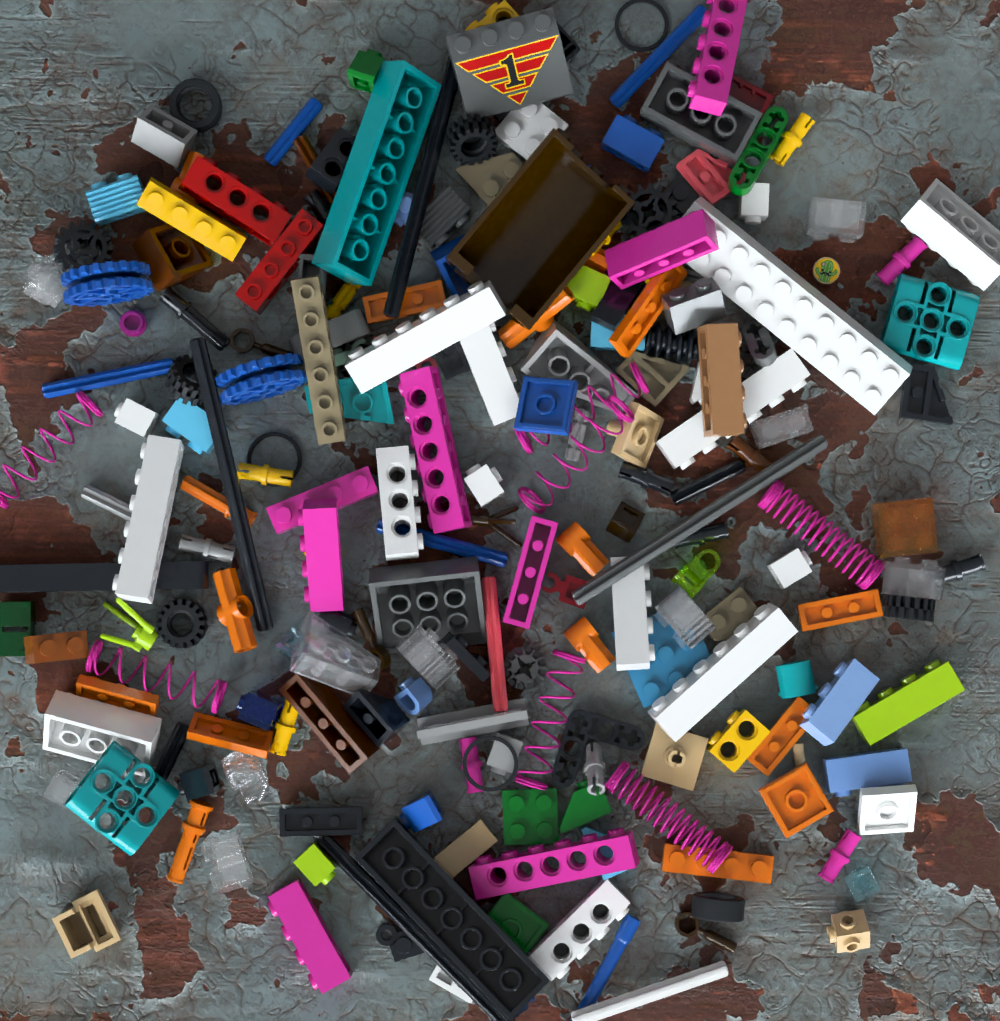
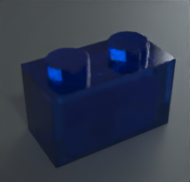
M256 690L250 691L248 694L242 695L238 702L236 710L240 711L237 718L269 731L274 728L284 702Z

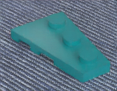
M352 377L338 380L345 418L395 424L387 381L361 394ZM304 386L309 413L313 414L309 387Z

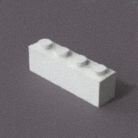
M494 322L459 340L493 426L516 417L521 391L516 393L513 383L517 379L512 367L506 368L503 357L507 356L501 341L496 342L492 332L497 331Z
M610 557L611 566L625 557ZM644 564L612 585L617 671L650 669V661H655L654 644H649L648 634H653V618L647 617L646 607H652L651 590L645 591V580H650L649 564Z

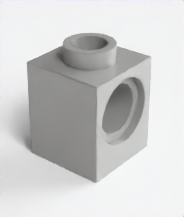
M497 731L496 736L509 742L518 758L523 740ZM494 740L486 764L491 766L490 771L505 776L506 772H513L514 758L505 744Z

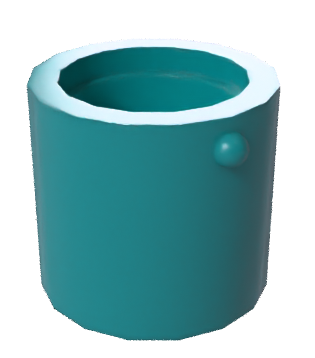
M809 659L775 666L780 689L778 695L782 699L816 693L818 686L815 685Z

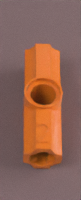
M566 286L530 330L510 320L497 331L499 337L508 348L512 349L534 331H546L552 325L554 315L575 299L572 291Z
M228 568L213 573V579L220 600L216 610L217 617L223 625L227 626L234 653H242L257 648V642L249 618L253 614V605L250 599L242 593L236 568Z

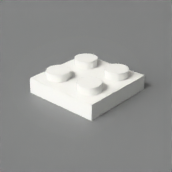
M538 103L509 112L495 131L497 138L526 161L553 128L556 130L560 128L565 132L569 125L544 104Z
M916 785L860 788L857 820L858 834L913 832L918 794Z

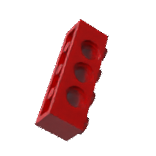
M197 156L178 189L272 247L292 216L287 212L288 209L279 202L274 201L272 203L264 198V193L252 186L248 188L240 183L241 179L234 173H225L218 169L217 163L205 156L203 158ZM206 180H216L219 184V190H210L206 185ZM230 194L240 195L243 201L242 205H234L230 201ZM253 209H262L266 214V219H256Z
M301 209L235 293L236 297L258 315H261L299 266L298 261L300 259L298 256L300 254H309L320 240L324 225L304 209Z

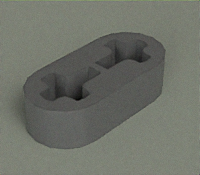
M756 319L747 322L743 326L742 332L755 364L760 367L770 366L777 359V351L768 329ZM758 330L760 337L755 339L753 332ZM765 347L767 354L762 356L759 349Z

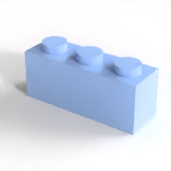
M855 658L846 663L842 661L834 669L832 674L835 677L830 683L826 682L817 693L820 696L815 704L811 703L802 713L804 719L799 726L824 746L836 741L880 680Z

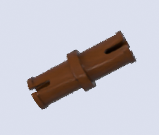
M739 435L734 436L726 446L727 449H730L745 461L744 465L747 467L751 466L758 472L773 464V462L761 454L762 450L758 447H752Z

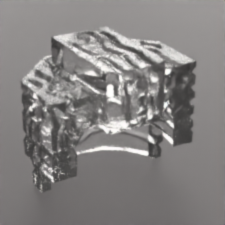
M46 254L39 265L31 262L27 268L28 270L22 276L26 281L20 291L43 305L47 304L55 308L62 300L63 293L68 289L62 286L60 275L64 273L61 270L63 264L55 263V259Z
M235 751L221 760L227 783L234 791L239 788L247 804L255 799L260 801L264 798L268 777L264 766L257 756Z

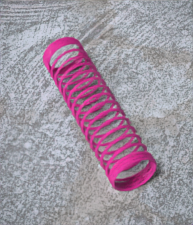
M777 479L759 500L757 506L764 510L771 503L766 510V513H768L788 493L779 509L773 515L774 519L795 498L793 504L779 522L782 524L803 503L795 517L786 527V530L809 509L803 521L794 531L793 535H796L804 524L816 514L814 520L800 538L801 541L824 519L814 536L807 543V546L830 525L828 531L814 549V551H817L822 543L837 530L834 538L821 554V557H823L833 544L845 535L836 551L828 559V562H831L835 555L851 541L848 549L834 567L837 568L843 559L858 546L854 556L841 573H844L851 563L865 552L862 560L849 575L848 579H851L857 570L872 557L866 570L855 582L862 590L867 589L882 572L885 563L881 559L873 563L875 554L866 557L868 549L860 551L861 543H857L852 547L854 538H849L845 541L847 532L839 535L840 527H836L831 531L833 521L824 525L826 516H822L817 520L820 513L819 510L810 515L813 505L803 509L806 499L796 504L799 494L793 495L788 500L792 493V488L787 489L781 494L785 488V483Z
M624 760L606 782V790L608 792L611 791V794H613L625 783L618 795V799H621L631 790L625 800V805H628L639 794L632 806V811L637 809L648 797L639 812V816H642L654 804L646 817V822L650 821L662 808L652 825L656 827L669 814L660 829V833L664 832L677 818L667 834L668 839L684 824L675 838L674 844H677L692 828L681 846V850L685 849L699 834L690 848L688 856L707 838L695 857V861H698L714 844L702 863V867H704L713 858L706 870L713 874L731 852L733 845L731 846L726 841L713 853L721 839V836H717L706 847L714 834V830L708 832L698 843L707 828V824L703 825L691 837L700 819L695 820L682 834L693 816L690 813L676 827L686 808H682L667 824L679 804L676 802L661 817L672 799L671 796L653 813L665 793L664 791L659 793L646 807L657 790V785L638 803L651 782L648 780L631 797L644 777L643 774L623 793L637 769H634L617 786L631 766Z

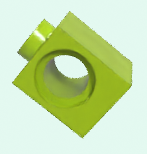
M317 841L310 845L293 862L315 887L320 882L325 886L336 875L333 870L338 866L318 846Z

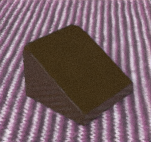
M621 501L606 531L629 543L645 514Z

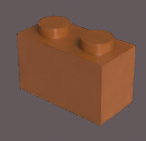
M87 630L24 637L26 664L88 658L89 655Z

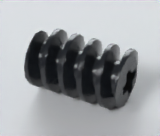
M657 322L653 328L649 329L644 350L645 354L648 355L650 350L654 348L656 357H659L662 350H664L666 359H669L673 353H676V360L680 362L683 355H686L687 364H690L694 357L697 358V362L699 361L698 334L694 338L693 329L687 331L685 335L683 333L675 335L669 325L663 331L661 322Z

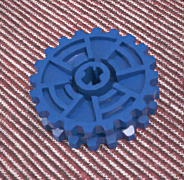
M121 260L118 262L93 263L92 265L80 266V268H72L69 272L62 273L63 275H60L62 286L69 288L63 293V301L71 306L77 305L82 307L87 305L88 307H94L96 305L121 304V302H130L134 299L144 298L143 296H148L153 292L152 282L146 279L151 275L150 265L145 262L138 263V261L126 262V260Z
M288 353L285 355L278 354L273 357L267 356L259 360H252L246 364L237 365L235 368H230L226 372L220 373L219 376L215 377L216 385L218 388L226 389L220 394L221 403L226 406L231 404L234 406L258 402L263 399L273 398L276 395L285 394L287 391H293L296 387L303 386L308 381L306 372L298 370L303 365L302 356L297 353L293 355Z

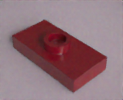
M733 74L729 96L763 113L759 120L761 121L774 95Z

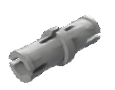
M182 534L178 551L200 555L202 559L206 560L212 558L232 564L236 547L212 542L210 538L204 540Z
M593 742V752H591L590 743L585 747L586 763L584 765V772L588 782L587 791L589 794L596 796L597 786L599 787L600 795L605 791L603 775L606 772V766L602 761V746L599 743Z

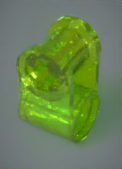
M711 549L700 550L675 574L671 582L680 585L688 593L687 597L692 599L707 583V580L718 570L721 562L720 556ZM706 553H710L715 559V563L710 569H704L700 564V558ZM685 576L694 584L693 586L684 579Z

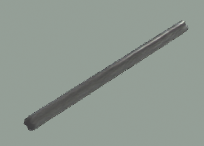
M818 434L572 591L571 594L574 601L578 605H582L826 449L828 447L827 440L822 434Z

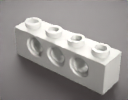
M408 445L376 448L386 561L419 558L418 550L424 549L422 533H417L416 523H421L420 506L414 507L413 499L414 496H419L417 480H412L411 470H416L415 453L409 454ZM395 471H400L405 475V478L402 481L395 482L391 480L390 475ZM401 497L406 499L408 503L404 508H396L392 504L393 501ZM400 524H406L410 527V531L406 535H399L395 532V528Z
M602 879L528 954L552 978L551 981L555 977L561 979L570 970L569 964L575 958L580 960L590 950L588 945L595 938L600 940L610 930L608 925L615 918L619 921L630 910L627 907L630 904L629 899L609 879ZM604 904L608 907V912L604 917H596L593 914V909L596 905ZM577 924L588 926V933L585 936L578 937L573 933V929ZM559 943H564L569 947L568 953L564 956H558L553 952L554 947Z

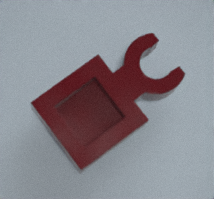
M548 572L546 576L553 578L555 585L552 588L542 586V590L546 593L560 592L559 601L584 609L586 602L578 605L571 593L587 581L568 574L565 581H561L558 575Z

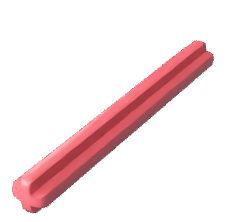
M489 576L482 578L481 582L493 710L495 712H504L508 710L497 583L495 577Z

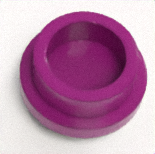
M129 310L121 316L120 328L127 336L138 337L145 332L147 319L140 311Z

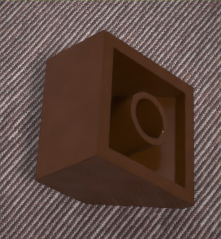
M170 224L148 229L132 244L140 261L150 265L151 275L149 277L158 292L169 287L178 286L214 265L202 243Z

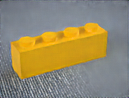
M152 177L137 201L136 205L232 262L246 240V233Z

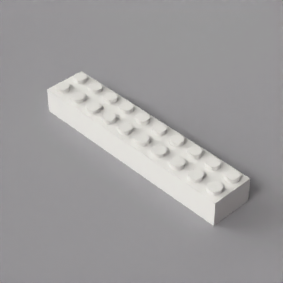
M700 196L695 200L683 217L693 211L703 209L715 223L719 249L686 264L702 277H712L721 288L722 293L875 415L908 378L913 366L703 197Z

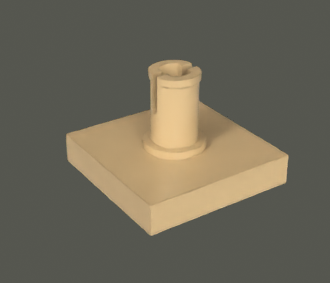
M630 401L628 407L634 414L635 420L632 423L623 420L622 434H609L616 437L611 453L637 467L646 469L665 419L643 405ZM614 419L610 420L606 430L614 433L620 432V422Z
M655 722L640 775L643 774L644 777L693 791L709 738L686 732L675 742Z

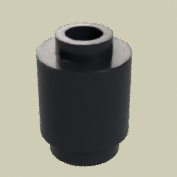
M342 611L320 612L315 627L321 629V633L345 642L346 638L352 639L358 624L354 623V616Z

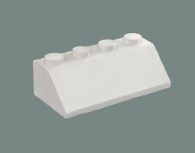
M936 178L902 218L901 222L908 231L925 241L931 250L938 252L944 257L951 267L962 272L971 284L978 286L984 291L1000 275V231Z
M56 690L45 712L43 749L96 763L107 747L113 741H116L144 764L152 766L160 737L162 719L149 714L128 710L124 707H117L98 700ZM138 768L134 773L145 777V772L141 768Z

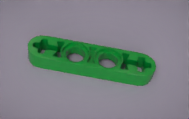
M771 107L762 117L730 173L728 189L734 195L744 196L752 190L786 130L789 116L785 109ZM779 118L780 121H777L774 129H771L772 120ZM766 136L772 143L764 146L758 143L757 138ZM753 156L760 163L756 166H750L746 163L745 159ZM744 172L747 174L745 183L743 182L741 185L736 184Z

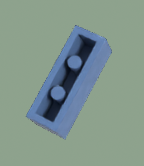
M904 747L821 758L826 791L834 793V797L851 795L850 790L884 785L897 786L905 785V782H912L908 750Z

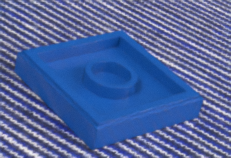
M524 376L514 429L516 431L569 436L578 382L576 380Z

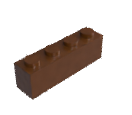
M311 665L296 673L279 689L349 774L380 749L342 707L343 703Z

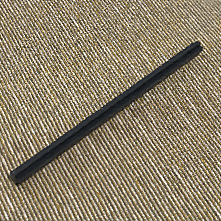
M450 55L383 311L385 316L390 318H398L458 86Z
M199 337L190 340L189 343L249 597L253 605L257 630L263 632L272 629L273 623L206 339Z
M331 835L324 836L319 841L318 846L493 1021H510Z

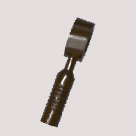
M245 328L236 329L230 336V344L238 353H248L253 348H257L263 354L272 357L278 354H294V352L267 343H256L254 335ZM241 332L250 336L251 343L245 349L238 348L235 345L234 338Z
M363 608L353 611L363 638L369 642L371 647L366 653L368 666L375 672L386 669L391 664L390 653L385 647L375 645L374 633ZM375 654L379 655L382 664L378 663Z
M682 911L675 917L674 925L680 935L691 937L698 932L704 936L705 940L731 953L735 951L737 943L712 930L700 928L698 918L693 917L691 911ZM686 915L695 920V928L688 932L679 929V920Z

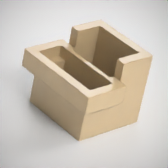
M99 888L72 902L73 907L52 918L71 959L93 947L97 952L123 938Z

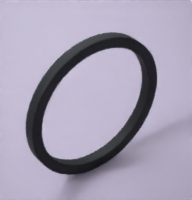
M630 0L619 9L615 18V32L619 41L632 51H651L664 41L668 33V16L663 7L654 0ZM647 3L656 7L662 14L665 28L663 35L655 44L648 47H636L629 44L622 37L619 30V19L623 11L630 5Z
M270 432L261 435L251 444L247 454V464H252L253 450L261 440L271 436L287 439L295 447L298 457L294 478L299 473L302 464L301 451L297 443L288 435ZM270 483L267 484V486H272V487L281 486V485L270 484Z
M480 737L473 741L464 753V774L467 780L477 789L487 792L498 791L508 786L516 776L518 770L517 754L512 745L501 737ZM485 740H496L505 744L514 758V769L510 778L497 787H484L477 784L470 777L467 770L469 752L476 744Z

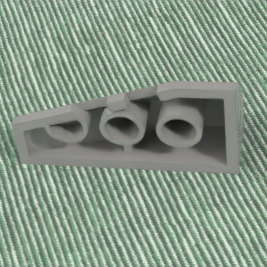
M555 320L536 339L520 368L521 371L531 377L576 380L578 382L576 397L589 402L588 385H591L604 400L609 395H614L610 373H614L635 396H638L637 391ZM613 377L617 398L629 406L630 401L633 402L635 397L631 396ZM590 389L593 405L614 412ZM618 405L617 408L623 413L624 410Z

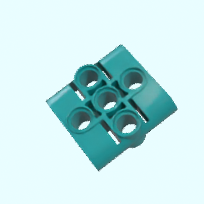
M900 273L880 341L895 353L911 357L915 361H926L958 371L965 356L980 296L951 288L943 282L934 283ZM932 290L940 291L942 294L941 302H936L932 299ZM899 308H904L908 311V321H903L898 317L897 311ZM926 315L933 317L935 320L934 328H928L924 324V317ZM951 323H956L960 326V336H955L951 333ZM918 341H922L927 345V354H921L917 351L916 344Z
M113 741L71 793L64 806L92 826L95 831L101 833L129 856H132L174 803L180 791L158 775L150 765L144 764L119 743ZM138 768L143 769L145 772V779L140 784L134 779V773ZM100 773L104 774L107 779V784L103 789H98L95 786V778ZM122 790L128 794V802L124 806H120L116 800L118 793ZM146 807L150 812V817L148 821L143 823L139 820L138 813L142 808ZM108 813L111 816V824L104 829L99 824V818L102 814Z

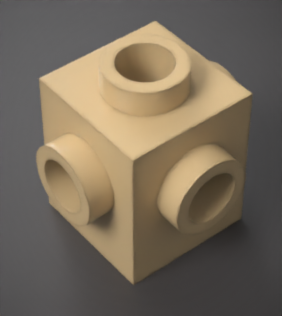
M863 909L831 914V926H827L829 942L835 943L837 953L855 952L859 949L870 948V929Z

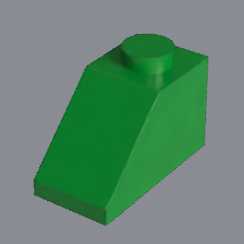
M367 49L366 52L358 51L347 71L350 87L372 93L382 62L385 61L381 53L371 49Z
M587 779L578 782V788L572 791L559 824L561 833H565L612 812L605 793L599 794L598 786L596 787V796L588 793Z

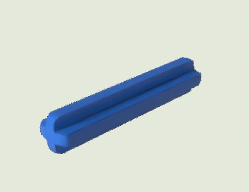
M314 97L308 100L264 155L267 163L276 166L294 144V140L305 131L322 110L323 106L320 101Z

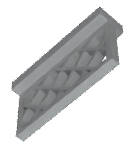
M524 698L508 700V710L504 712H495L493 704L417 718V737L421 739L422 745L529 725Z

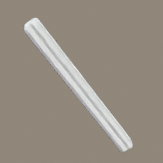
M721 960L571 1012L572 1021H598L727 977V965Z

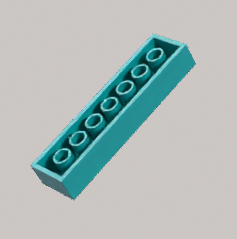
M405 60L382 62L311 262L352 285L372 286L442 86Z

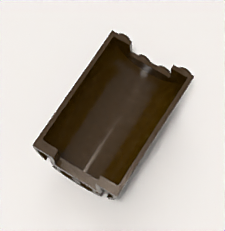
M553 128L445 258L450 266L455 265L457 267L454 271L469 286L478 281L485 283L490 280L506 307V314L513 316L512 320L528 330L534 326L635 203L629 197L631 192L622 184H607L602 179L604 175L594 166L589 168L582 161L584 158L582 154L574 149V146L569 142L570 136L560 128L557 130Z

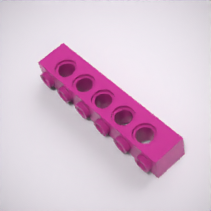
M706 0V4H710L709 11L705 10L701 26L705 27V32L700 34L696 50H700V56L695 57L692 67V73L696 74L695 80L690 81L687 91V97H691L690 109L721 116L728 101L748 0Z
M428 366L400 373L398 387L406 403L404 415L406 421L411 426L410 442L417 454L416 470L423 481L424 487H422L421 492L424 502L428 504L429 514L427 515L429 527L433 529L434 534L471 527L473 525L438 367ZM421 391H424L426 401L421 405L418 402V395ZM427 417L432 421V427L429 431H426L423 425ZM432 444H435L438 449V453L434 458L429 453ZM439 470L444 476L443 482L440 485L435 480V475ZM444 497L449 500L447 511H444L441 507V500Z
M615 828L607 831L608 835L597 837V833H591L581 836L580 841L571 842L568 838L554 842L555 846L544 848V844H537L528 847V851L518 853L517 849L502 852V857L492 858L491 855L475 858L476 862L468 868L475 899L479 900L634 869L640 861L633 831ZM600 846L610 847L613 851V857H604L600 852ZM575 851L584 853L586 856L585 863H579L575 860L573 855ZM547 857H555L559 861V868L550 867ZM521 862H528L533 868V873H525L521 868ZM496 867H500L505 870L506 879H501L496 876Z

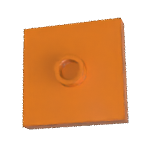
M806 762L758 789L785 838L792 836L834 811Z

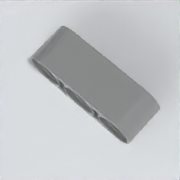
M361 309L350 311L329 320L333 350L349 346L355 341L364 339L372 334ZM300 334L291 337L289 342L294 354L297 353L302 356L304 365Z

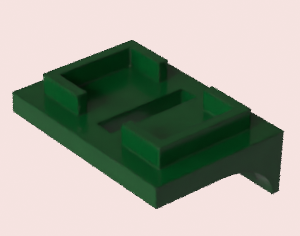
M0 602V657L25 656L24 637L35 636V602ZM28 626V632H4V627Z

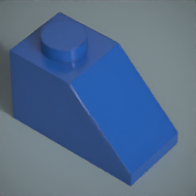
M430 790L401 807L403 813L399 815L406 829L412 828L414 833L441 821L444 813Z

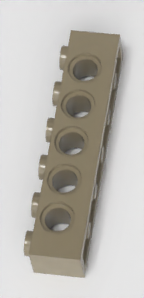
M321 274L294 278L291 280L318 445L346 441L348 435Z

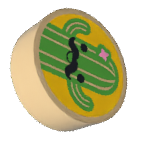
M830 257L820 258L812 267V277L820 285H830L840 275L839 264Z

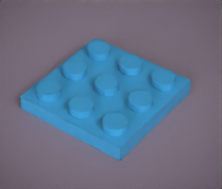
M686 600L648 616L653 618V634H648L649 644H654L655 661H650V669L627 670L643 708L652 705L659 697L666 696L672 690V686L676 681L686 678L693 671L696 663L703 659L706 660L710 656ZM613 631L611 634L615 641V632Z

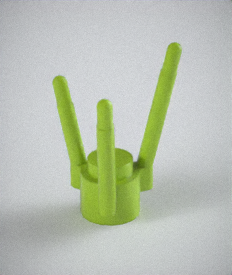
M116 598V602L139 624L109 603L103 602V606L135 629L131 635L134 642L104 633L100 637L110 642L130 647L137 652H140L142 648L148 651L158 637V631L155 630V627L147 623L121 598Z

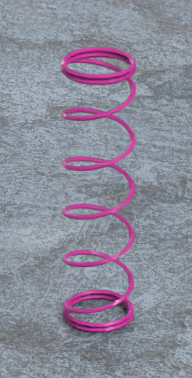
M635 362L630 363V367L636 378L638 396H635L614 373H610V381L615 397L617 395L613 377L631 396L637 399L640 398V387L644 394L649 393L648 385ZM588 385L587 391L592 409V420L594 421L595 410L590 389L608 408L610 407L591 385ZM574 405L576 411L584 419L589 421L588 418L576 407V405ZM571 420V425H570L569 434L572 432V420ZM515 430L526 453L529 455L533 453L532 445L525 431ZM529 432L540 444L545 445V446L549 445V441H550V435H549V434H547V443L545 444V443H543L542 441H540V440L533 434V432Z
M78 390L76 396L90 419V425L81 422L62 410H58L59 417L71 435V443L57 437L44 428H39V432L49 446L54 460H48L29 448L21 446L23 454L34 470L36 476L34 479L23 475L7 464H2L4 471L17 491V496H11L0 490V506L7 509L9 507V503L3 495L13 499L19 498V489L6 467L28 480L35 481L38 479L35 466L25 450L44 461L56 462L55 452L42 431L65 444H74V436L61 413L87 427L93 426V420L86 406L98 417L104 415L102 410L84 392Z
M609 395L605 399V402L614 411L620 422V432L608 431L588 417V420L602 439L603 449L600 451L590 449L570 435V438L583 453L586 466L583 469L575 468L565 463L553 453V456L560 462L568 476V485L563 487L553 484L536 471V474L548 487L552 500L549 504H544L535 492L521 486L518 489V495L526 506L538 514H543L546 511L545 506H551L554 502L553 492L549 484L561 489L569 488L571 485L570 474L566 466L578 471H584L588 468V459L583 448L595 453L605 451L606 443L599 429L609 434L620 435L623 432L621 419L628 423H632L635 420L634 414L623 401L614 395ZM612 401L618 404L628 416L622 413ZM530 501H532L535 504H538L541 507V509L534 506Z
M97 639L92 645L86 662V672L92 673L95 671L97 676L105 674L119 655L118 676L120 682L125 684L134 677L144 661L143 687L146 692H150L159 684L169 668L167 691L170 700H174L181 695L194 675L192 687L194 707L199 708L202 706L218 684L211 706V713L216 714L225 695L227 681L217 679L206 698L197 706L195 704L196 671L191 673L183 688L173 698L170 695L171 662L166 666L155 685L151 689H147L145 684L147 655L143 656L134 673L124 682L121 680L123 647L118 649L109 666L102 673H98L96 665L102 651L103 641Z
M556 649L553 650V655L563 657L581 669V671L546 672V675L551 680L569 690L573 696L545 695L538 697L540 702L566 719L565 721L534 720L531 722L533 727L554 739L558 745H526L523 748L526 752L547 764L551 770H518L514 781L540 790H547L548 785L524 777L520 773L545 774L552 772L553 768L547 761L527 748L553 749L560 747L561 744L558 739L534 723L562 724L568 722L565 714L541 698L570 699L576 696L572 689L550 676L549 673L579 674L583 672V669L576 662L585 664V661H587L585 658Z

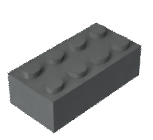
M666 62L640 110L639 117L695 148L710 154V156L728 163L729 166L734 168L763 113L731 96H728L727 104L721 116L690 109L691 97H687V91L690 81H694L695 77Z

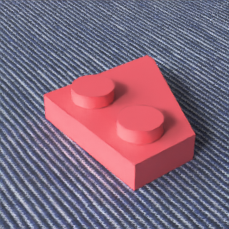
M697 149L676 165L677 170L696 193L714 206L731 193L728 189V180L733 169L728 167V163L720 159H714L710 154ZM743 172L741 179L736 184L741 185L742 182H745L747 174Z

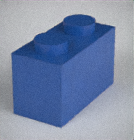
M617 114L600 148L648 174L665 140L661 138L662 135L658 131L649 127L646 130L637 125L638 121L629 115L622 117Z

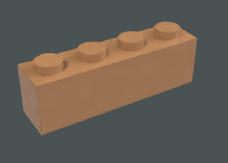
M738 323L705 324L697 328L704 437L744 434V429L747 426V417L743 413L745 388L741 384V374L743 373L744 364L739 352L742 335L738 330Z

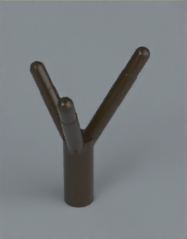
M515 505L490 516L470 514L472 525L489 526L517 547H522L521 542L496 525L516 524L515 519H503L501 517L519 509L518 506Z

